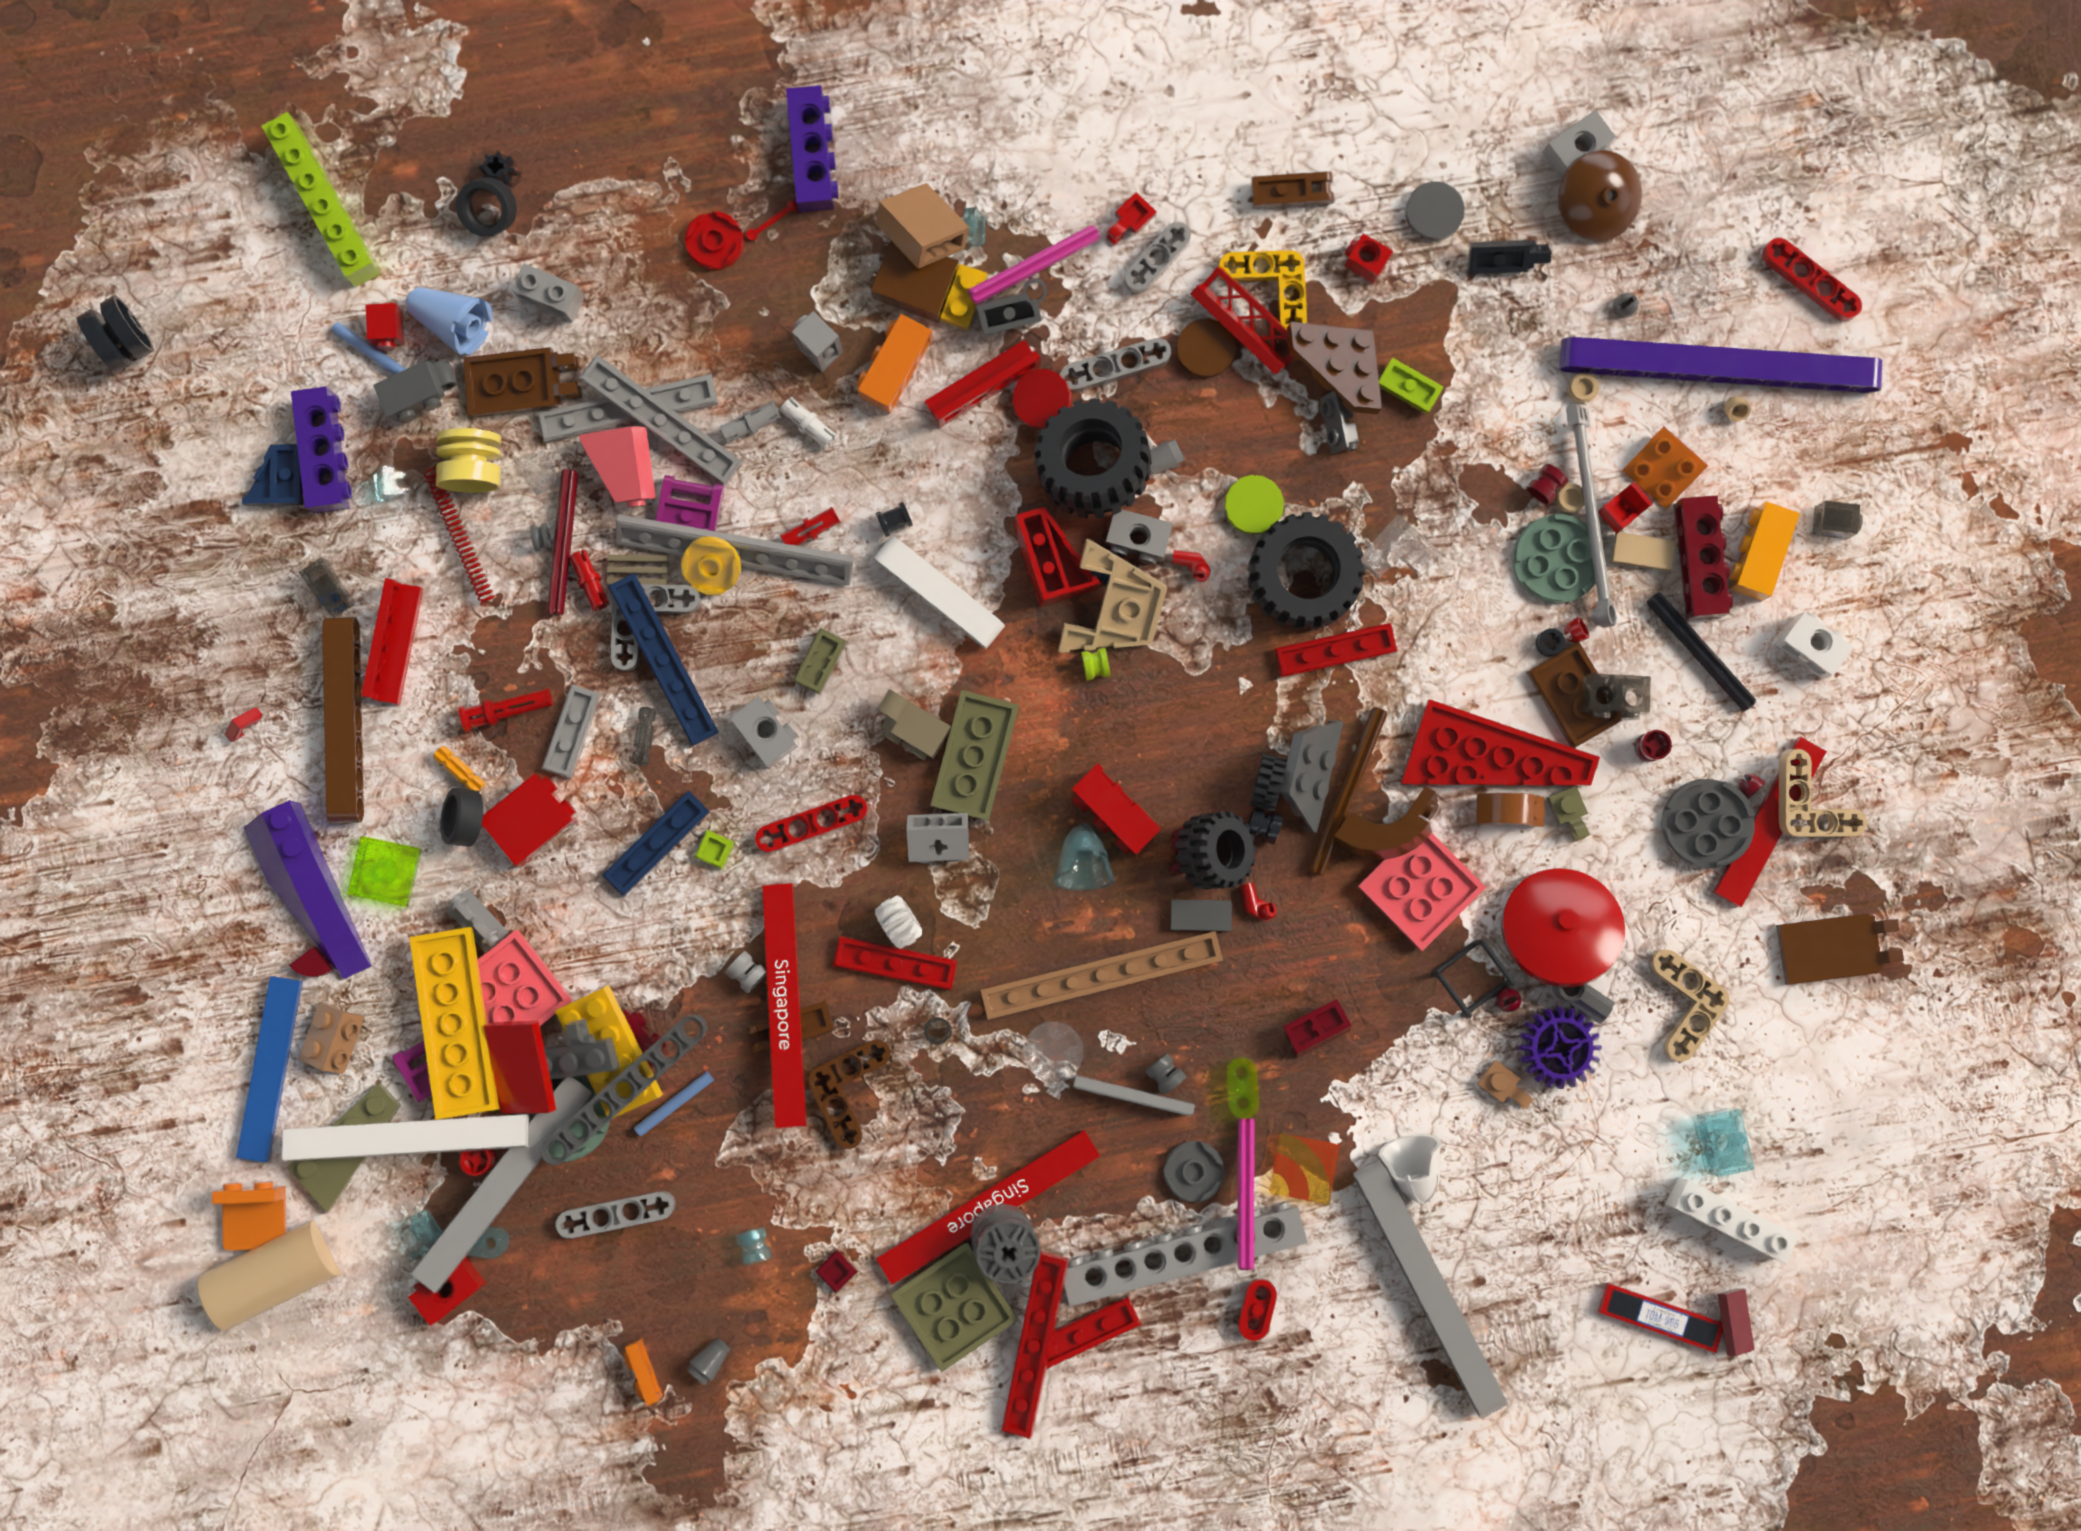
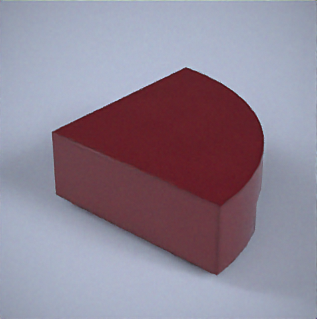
M312 947L289 965L295 972L308 977L325 976L335 971L317 947Z

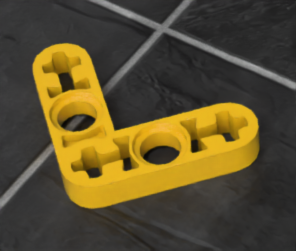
M1293 250L1229 252L1222 256L1219 266L1227 271L1237 282L1277 281L1279 321L1286 328L1289 325L1285 322L1289 321L1290 309L1296 308L1295 321L1307 323L1305 262L1300 253ZM1264 259L1269 264V270L1266 273L1256 272L1253 268L1254 261ZM1274 259H1278L1277 265H1285L1288 259H1292L1293 264H1298L1293 272H1290L1287 266H1279L1278 273L1273 272L1275 268ZM1245 260H1249L1248 274L1244 273L1245 267L1236 268L1235 273H1230L1229 268H1224L1228 265L1229 261H1234L1235 266H1244ZM1288 287H1295L1300 293L1299 299L1296 301L1287 300L1284 297V290Z

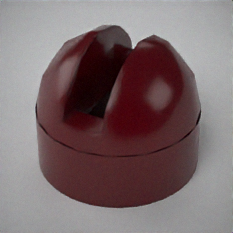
M1749 773L1744 775L1746 781L1739 779L1738 788L1749 799L1766 783L1759 776Z
M1504 988L1496 995V1004L1504 1012H1514L1521 1005V995L1513 988ZM1514 995L1516 996L1517 1000L1504 1006L1502 1001Z

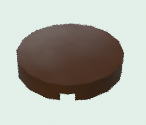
M1198 319L1193 321L1182 330L1177 341L1179 362L1189 374L1196 377L1208 378L1218 376L1231 365L1234 358V337L1217 320Z

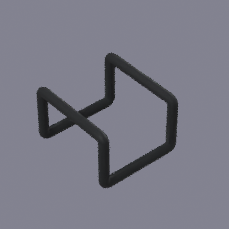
M1483 939L1474 940L1430 974L1431 977L1439 979L1461 1009L1460 1016L1467 1019L1471 1018V1012L1506 986L1515 985L1513 977ZM1481 945L1507 980L1500 983L1467 1008L1441 972L1473 948Z

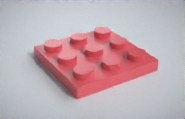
M1433 833L1411 852L1396 858L1384 859L1357 886L1420 951H1423L1486 888Z
M519 930L513 931L478 959L487 1024L490 1022L539 1021V1025L542 1027L556 1015L555 1010L574 1001Z

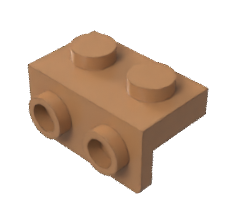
M319 1002L298 1060L322 1071L344 1074L364 1021V1016L346 1012L328 1003Z

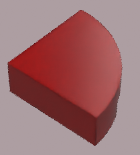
M257 707L231 720L224 735L230 742H235L244 736L242 730L252 724H258L263 714Z

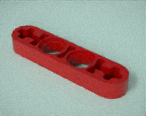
M1777 237L1772 239L1763 248V261L1835 319L1841 322H1848L1860 314L1862 310L1861 298L1788 240ZM1779 247L1782 251L1780 256L1775 258L1772 254L1774 249ZM1792 256L1794 259L1787 265V267L1784 266L1783 264L1786 261H1788V258ZM1795 264H1803L1807 268V276L1804 278L1797 277L1794 274L1793 266ZM1817 283H1827L1831 289L1830 295H1820L1816 289ZM1839 293L1840 296L1834 303H1831L1830 300ZM1848 301L1851 306L1850 310L1846 313L1842 309Z
M849 795L759 828L756 832V845L762 851L772 853L862 821L867 816L868 804L859 795ZM853 800L857 804L863 805V808L859 810V816L854 817L852 813H847L843 815L846 821L840 823V815L835 806L840 805L841 810H845L850 807V802ZM824 810L833 812L835 817L834 823L829 827H822L818 823V815ZM796 820L803 821L806 825V832L801 837H793L789 831L791 823ZM784 825V833L789 839L788 842L783 843L784 839L780 837L773 841L774 846L769 847L766 843L762 844L761 839L765 838L766 831L775 835L781 833L778 826Z

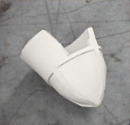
M1415 1134L1397 1138L1385 1144L1378 1154L1399 1189L1419 1204L1428 1202L1434 1196L1439 1185L1442 1141L1439 1137L1431 1134Z

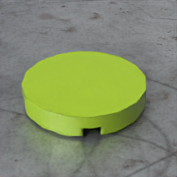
M1250 475L1240 478L1230 487L1225 497V513L1228 521L1235 529L1244 534L1253 535L1266 532L1277 520L1279 521L1283 514L1284 499L1281 490L1273 481L1264 476Z

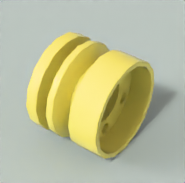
M474 428L448 429L437 433V443L440 446L437 447L436 455L448 460L437 463V487L448 491L464 493H485L500 489L501 467L489 462L500 459L501 451L497 449L501 445L500 435L491 431Z

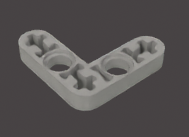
M641 584L648 599L655 591L664 593L665 602L663 605L653 607L656 613L691 614L697 611L701 605V596L692 586ZM670 591H674L673 596L675 598L685 597V592H689L690 596L695 598L694 602H689V607H685L681 601H673L674 607L670 608L672 601ZM613 597L611 662L619 670L629 672L634 670L639 664L640 647L633 633L629 636L620 635L618 627L625 618ZM618 640L623 642L634 641L633 646L627 644V652L633 656L632 660L627 661V665H623V662L618 660V656L624 654V645L618 644Z

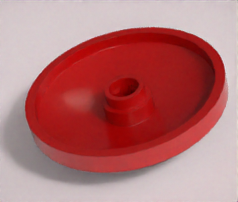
M1553 868L1530 875L1513 890L1502 913V937L1513 961L1527 975L1551 986L1577 987L1597 980L1612 967L1623 948L1625 922L1617 900L1602 883L1577 870Z

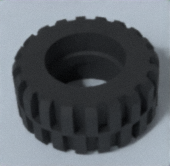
M1091 398L1089 403H1083L1082 400L1073 402L1074 406L1070 408L1063 406L1057 410L1058 416L1054 417L1052 415L1045 422L1047 429H1040L1037 436L1038 443L1034 448L1035 464L1045 493L1049 495L1050 501L1055 506L1061 505L1062 511L1068 514H1073L1076 511L1080 518L1087 519L1089 514H1095V518L1098 519L1105 518L1104 513L1111 511L1113 515L1120 513L1123 505L1130 507L1136 502L1135 494L1142 495L1146 488L1145 481L1147 482L1151 475V453L1146 431L1143 430L1142 423L1138 417H1132V413L1128 408L1121 406L1118 409L1117 402L1106 400V403H1100V398ZM1090 442L1109 443L1121 451L1120 457L1114 466L1099 475L1082 476L1070 471L1066 467L1070 455L1080 446Z
M1303 512L1301 516L1291 514L1285 516L1284 520L1280 522L1277 520L1259 538L1248 562V587L1253 591L1252 598L1255 604L1259 603L1263 608L1261 612L1267 618L1269 616L1273 617L1276 620V624L1282 627L1284 624L1291 626V630L1300 631L1302 628H1308V631L1318 630L1319 627L1324 625L1327 627L1338 618H1341L1357 600V596L1364 584L1362 578L1365 574V564L1361 561L1363 552L1361 547H1356L1354 543L1356 537L1353 533L1347 534L1343 530L1345 525L1338 520L1336 523L1328 520L1329 516L1320 514L1319 517L1312 516V512ZM1295 546H1310L1318 549L1329 559L1334 572L1332 584L1323 595L1317 598L1304 599L1297 597L1286 590L1279 579L1278 565L1280 559L1285 552Z

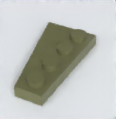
M378 1083L332 1126L390 1123L401 1107V1104L382 1083ZM367 1157L293 1161L286 1168L328 1213L331 1212L337 1203V1199L343 1190L347 1188L353 1175Z

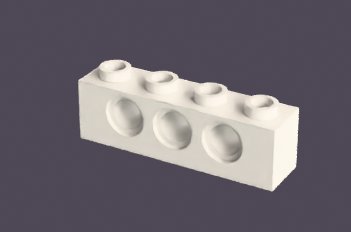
M1680 1177L1677 1178L1665 1205L1787 1264L1799 1238L1798 1235Z

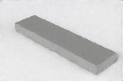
M1076 1074L1073 1082L1074 1088L1187 1116L1193 1115L1195 1104Z

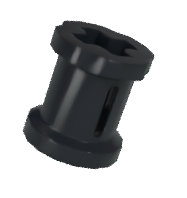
M903 501L896 508L884 513L880 511L875 513L885 537H889L891 532L904 526L909 528L913 526Z

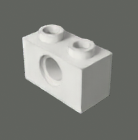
M1802 612L1794 616L1774 645L1820 678L1826 679L1831 677L1851 652L1853 646L1847 642L1848 639L1842 633L1836 630L1831 631L1825 627L1820 617L1810 612ZM1812 636L1820 641L1819 650L1812 647Z

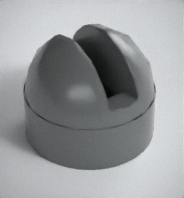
M1622 293L1615 299L1613 310L1617 316L1629 318L1637 311L1639 301L1633 293ZM1627 300H1630L1632 302L1624 309H1622V307L1620 306Z

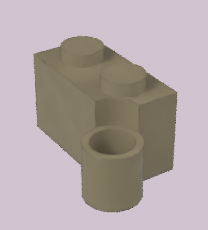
M891 689L887 691L876 709L887 717L881 727L882 730L886 731L883 736L897 745L902 741L911 746L909 752L922 760H925L926 757L932 760L935 758L951 730V726Z

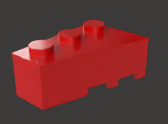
M1045 507L1015 516L1012 524L1039 607L1092 592L1100 585L1099 580L1096 576H1093L1090 570L1080 568V554L1076 553L1070 545L1066 535Z
M1097 763L1072 788L1071 794L1074 798L1071 801L1081 812L1085 813L1088 810L1096 818L1093 823L1104 834L1108 831L1117 838L1114 844L1125 855L1131 852L1136 856L1161 828L1136 802H1133L1122 791L1123 788L1117 782L1114 783L1103 772V767Z

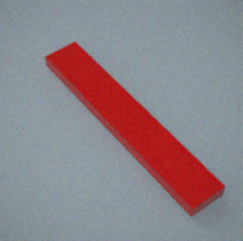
M1797 737L1791 749H1801L1809 754L1812 763V780L1827 751L1803 737ZM1791 760V766H1799L1800 760ZM1779 772L1754 816V834L1750 846L1741 857L1727 865L1712 892L1737 907H1742L1783 833L1779 827ZM1790 775V779H1800V776ZM1796 784L1789 789V796L1793 801H1797L1801 796V789Z
M1041 1251L1038 1265L1034 1269L1001 1428L1003 1432L1031 1439L1033 1436L1069 1258Z

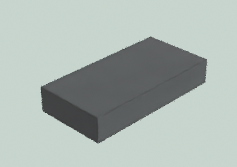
M1171 900L1170 930L1231 931L1232 901Z

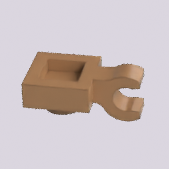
M1497 1060L1492 1062L1477 1082L1478 1086L1501 1103L1509 1097L1520 1107L1527 1109L1534 1100L1516 1087L1521 1078Z

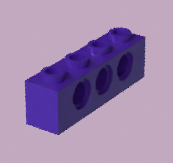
M821 85L786 88L796 202L799 212L834 209V199H839L837 180L832 181L831 171L836 170L834 152H829L828 142H833L832 124H826L825 115L831 113L829 95H823ZM809 116H814L818 118V120L811 125L805 124L803 122ZM816 144L820 146L819 151L816 153L806 151L810 145ZM813 173H821L823 175L822 179L817 182L810 181L809 177Z
M327 386L290 391L305 508L314 514L350 509L348 499H352V490L350 483L346 481L345 470H348V459L345 452H342L341 441L345 440V434L342 424L338 421L337 413L341 412V403L338 395H335ZM320 415H324L325 420L323 424L315 427V419ZM323 444H328V451L324 455L318 456L319 447ZM331 472V481L326 485H322V477L326 473Z

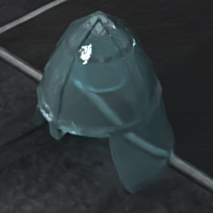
M1085 823L1072 828L1064 841L1058 866L1053 877V883L1058 887L1069 890H1095L1112 885L1115 879L1101 839Z

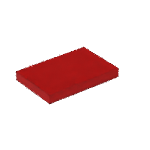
M539 1021L490 1022L484 1025L501 1113H551L557 1110Z

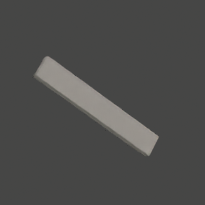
M595 355L579 377L725 486L742 464L739 458L599 355Z
M712 374L645 389L677 414L719 405ZM607 398L537 413L545 443L639 423Z

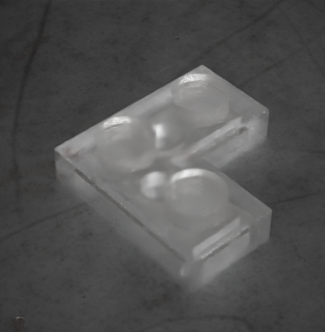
M1398 514L1366 548L1361 561L1378 579L1398 558L1418 576L1422 577L1442 553Z

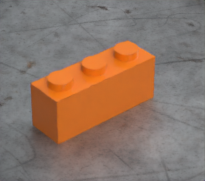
M900 314L897 321L893 319L885 332L887 336L883 346L878 345L871 356L873 363L868 372L864 370L856 383V386L859 387L858 394L860 398L889 414L894 409L933 340L931 329L903 314Z

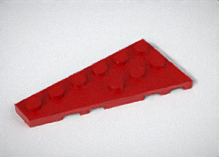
M1428 699L1399 785L1591 786L1600 757Z

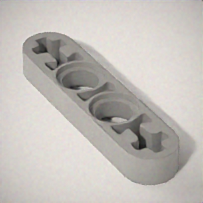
M1153 338L1070 363L1064 366L1060 375L1064 379L1068 378L1069 372H1074L1075 376L1084 374L1083 367L1087 366L1088 376L1091 381L1087 382L1086 376L1079 377L1076 385H1073L1071 381H1066L1071 389V393L1080 392L1160 368L1169 361L1171 347L1166 340ZM1154 346H1158L1159 350H1165L1162 353V359H1157L1156 355H1152L1146 358L1147 364L1143 365V357L1140 350H1144V355L1151 354ZM1126 354H1133L1137 358L1138 364L1131 369L1125 368L1121 363V358ZM1099 362L1106 363L1110 368L1108 375L1105 377L1096 376L1093 372L1095 364Z
M656 1191L569 1209L558 1216L556 1229L562 1237L576 1238L663 1220L674 1212L676 1201L671 1193ZM658 1197H661L664 1202L668 1201L669 1206L664 1209V1213H661L659 1209H653L648 1211L650 1217H645L646 1207L642 1199H647L646 1206L658 1202ZM627 1203H634L639 1208V1215L634 1220L626 1219L623 1215V1207ZM597 1209L606 1210L609 1215V1221L605 1226H598L593 1221V1214ZM582 1212H587L586 1222L589 1230L585 1229L586 1223L574 1227V1232H571L569 1227L564 1228L563 1222L568 1220V1215H571L572 1220H579L584 1218Z

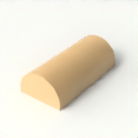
M313 1219L202 1273L198 1278V1293L210 1320L220 1330L227 1331L339 1276L341 1272Z

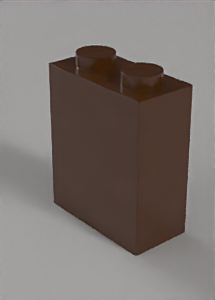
M890 240L889 245L884 244L879 256V261L882 263L879 271H874L869 281L868 287L871 288L873 299L939 323L959 268V261L945 257L918 269Z

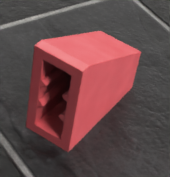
M630 426L579 435L582 446L615 502H627V508L645 506V500L656 499L646 427Z

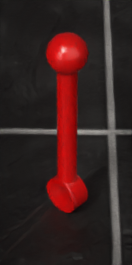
M794 200L789 201L787 207L758 228L748 229L746 232L747 239L751 242L756 241L759 233L787 213L795 212L798 209L797 202Z

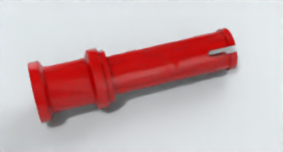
M546 688L545 690L519 695L498 702L487 699L484 700L483 704L465 708L461 706L458 708L462 727L465 733L471 732L472 728L487 724L495 726L500 719L525 714L549 706L552 707L554 704L549 688ZM532 700L534 701V703H531V704H527V705H523V706H519V707H515V708H510V706H513V705H517V704L529 702V701H532ZM483 714L481 717L472 718V716Z

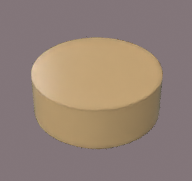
M1588 373L1575 375L1567 386L1569 398L1577 404L1591 402L1599 391L1598 381Z
M1569 483L1563 489H1559L1556 492L1555 505L1558 510L1564 514H1575L1584 507L1582 487Z

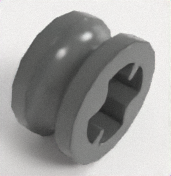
M541 523L540 527H536L535 524L530 525V535L535 551H540L541 547L551 549L552 542L547 523Z

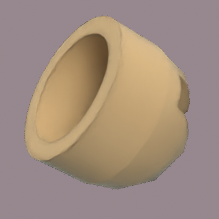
M1739 395L1728 398L1724 405L1726 415L1733 422L1744 420L1751 412V406L1748 401Z

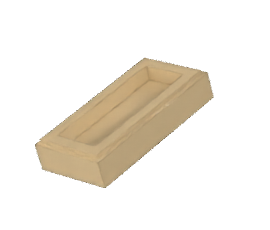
M1623 532L1615 533L1611 563L1670 572L1673 567L1676 541Z

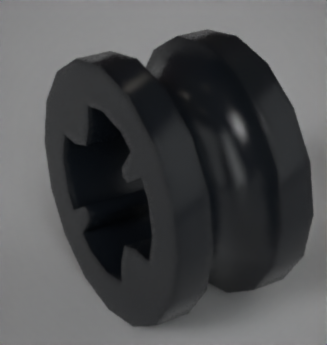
M1549 628L1537 636L1535 646L1541 655L1551 657L1563 650L1565 638L1559 630ZM1548 635H1552L1551 639L1556 638L1557 644L1552 648L1553 650H1549V646L1545 647L1543 644Z

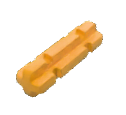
M445 746L438 748L433 754V758L440 765H445L444 768L461 784H466L465 788L479 792L484 788L485 782L479 776H474V772L458 757H453V752Z

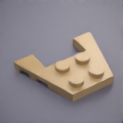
M1086 539L1080 560V568L1109 574L1095 629L1064 623L1058 652H1070V650L1075 649L1096 650V647L1107 646L1118 648L1151 645L1166 596L1167 586L1092 540Z

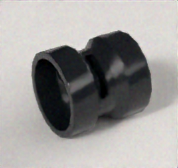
M1254 807L1248 822L1250 827L1249 833L1253 834L1254 838L1260 835L1265 842L1274 845L1283 822V816L1277 814L1265 816L1263 809Z

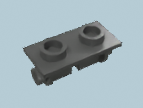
M1332 391L1320 398L1321 414L1325 421L1326 439L1330 445L1331 455H1335L1344 449L1346 452L1357 450L1359 439L1355 423L1345 424V419L1353 418V412H1349L1341 404L1343 400Z

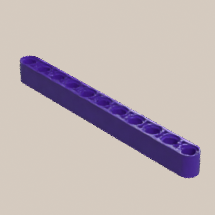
M1567 337L1561 339L1559 370L1578 374L1588 373L1607 376L1875 393L1882 390L1883 360L1874 357Z

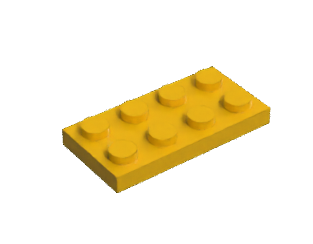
M609 985L555 1010L566 1035L565 1025L574 1020L586 1019L589 1034H593L595 1040L611 1037L613 1039L620 1067L613 1071L586 1074L596 1095L643 1054ZM642 1061L639 1064L640 1074L647 1078L652 1077L653 1073L647 1061ZM655 1080L615 1117L662 1096L663 1093L657 1081ZM621 1081L616 1086V1092L621 1097H630L632 1087L629 1083ZM600 1101L606 1115L608 1116V1105Z

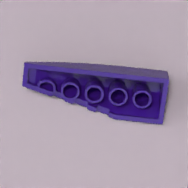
M289 800L259 814L244 827V830L267 883L343 979L372 967L301 803Z

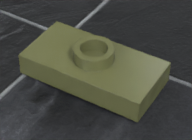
M820 628L793 682L821 695L847 641Z

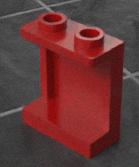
M534 773L483 815L482 826L516 867H524L531 861L530 857L569 825H574L578 822L573 816L577 811L567 799L562 801L555 794L558 788L547 775L542 778Z

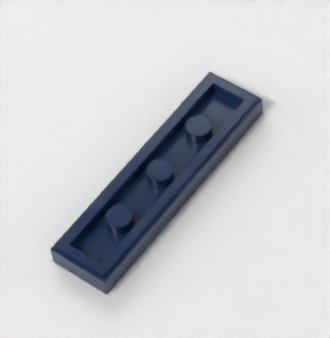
M688 790L602 876L625 897L711 812Z

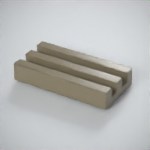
M607 555L608 586L623 579L615 578V573L662 574L661 579L638 580L640 584L668 585L669 557L667 555ZM615 563H662V567L615 566Z

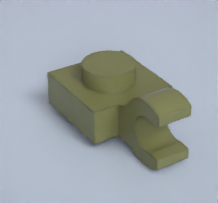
M1577 786L1547 798L1558 826L1567 823L1574 842L1590 836L1585 823L1580 818L1587 815L1588 811Z

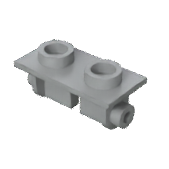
M469 889L461 896L456 895L449 902L451 905L446 911L462 928L473 927L475 942L485 953L509 934Z

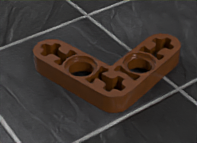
M875 1039L815 1068L809 1075L808 1083L835 1141L844 1149H852L858 1146L863 1138V1131L842 1085L883 1066L889 1061L891 1049L887 1042ZM876 1044L878 1048L884 1047L883 1060L878 1062L877 1058H873L867 1061L870 1068L864 1069L863 1060L857 1052L863 1050V1056L873 1051L872 1045ZM853 1058L858 1062V1071L854 1075H846L842 1071L841 1064L844 1059ZM820 1071L823 1075H830L831 1079L827 1082L830 1091L834 1087L838 1090V1093L831 1094L824 1100L820 1096V1094L826 1093L822 1085L816 1086L814 1082L818 1079L817 1073ZM831 1099H839L843 1102L844 1111L840 1116H832L828 1112L827 1104ZM847 1115H850L852 1121H846L845 1123L849 1130L855 1129L857 1131V1134L853 1137L855 1142L843 1141L841 1139V1135L844 1134L842 1125L840 1124L836 1128L833 1122L840 1121Z

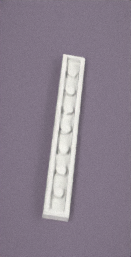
M510 1115L283 1129L282 1161L528 1147L529 1116Z

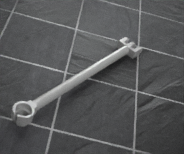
M1569 404L1566 408L1568 426L1574 428L1598 595L1597 608L1592 610V619L1596 626L1606 628L1616 625L1617 614L1613 601L1610 599L1586 428L1590 427L1589 413L1586 408L1576 404Z

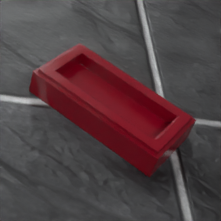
M1736 1288L1719 1293L1718 1302L1727 1356H1739L1754 1351L1746 1290Z

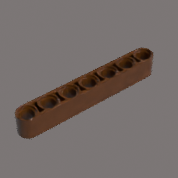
M357 617L324 618L322 624L326 815L330 824L361 823L364 818L360 626Z

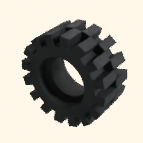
M1262 754L1250 806L1274 812L1283 782L1287 759Z

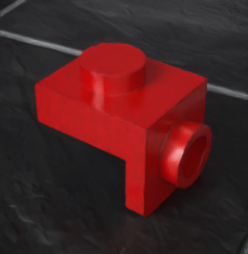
M1632 482L1598 510V513L1617 534L1652 505V502L1639 486Z

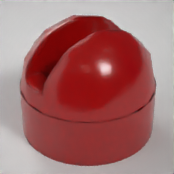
M1580 617L1571 620L1564 627V635L1569 633L1572 635L1567 639L1569 642L1579 643L1590 638L1589 631Z

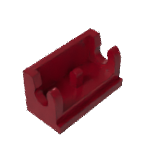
M1338 999L1283 1026L1284 1034L1287 1040L1290 1041L1297 1058L1350 1032L1352 1027Z

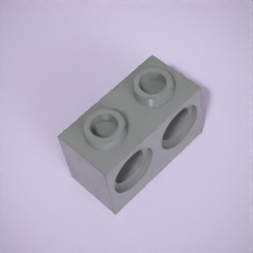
M523 263L512 287L513 293L520 301L570 322L574 321L585 297L579 286Z

